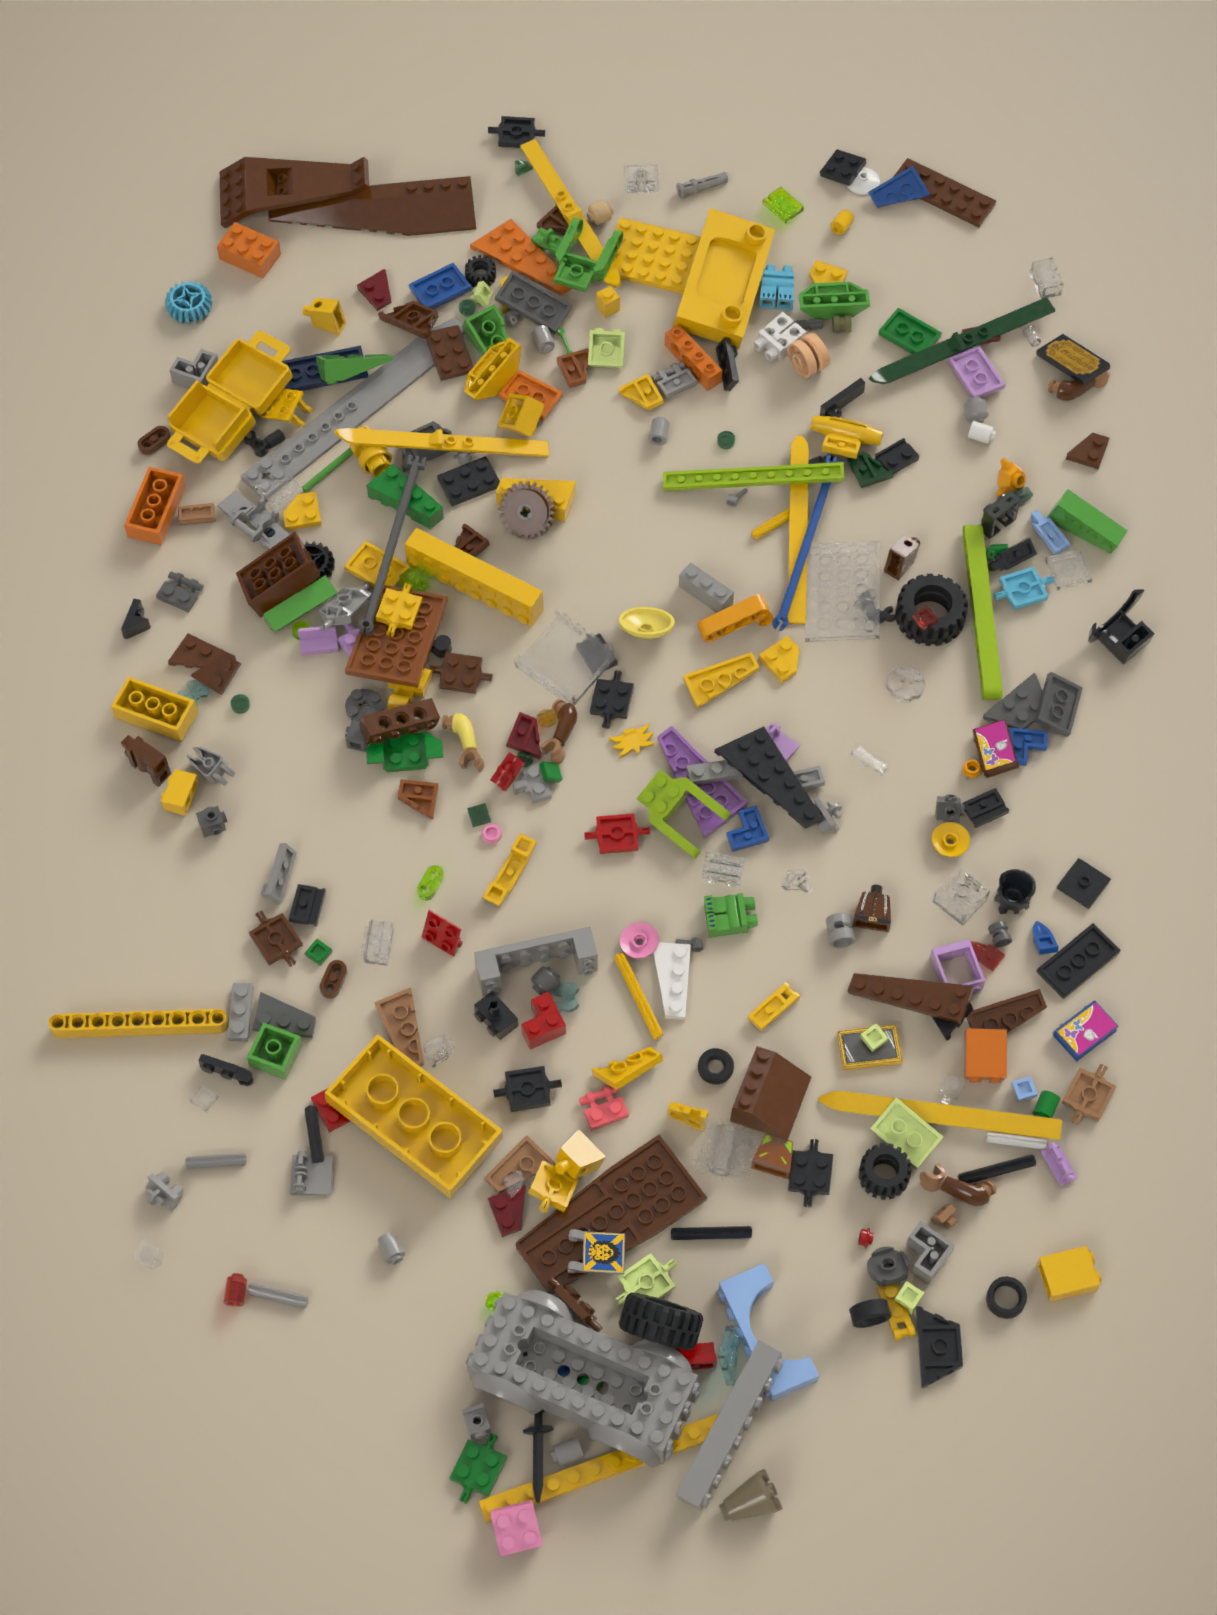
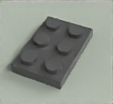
M1053 672L1048 673L1035 722L1068 737L1071 734L1083 687Z

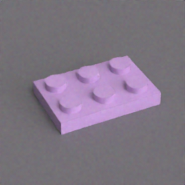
M980 346L948 358L949 365L971 398L977 396L982 398L1005 388L1004 381Z

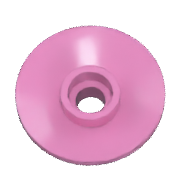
M635 922L628 925L620 936V945L623 952L635 959L650 956L655 952L659 944L657 930L646 922ZM639 941L644 942L642 945H637Z

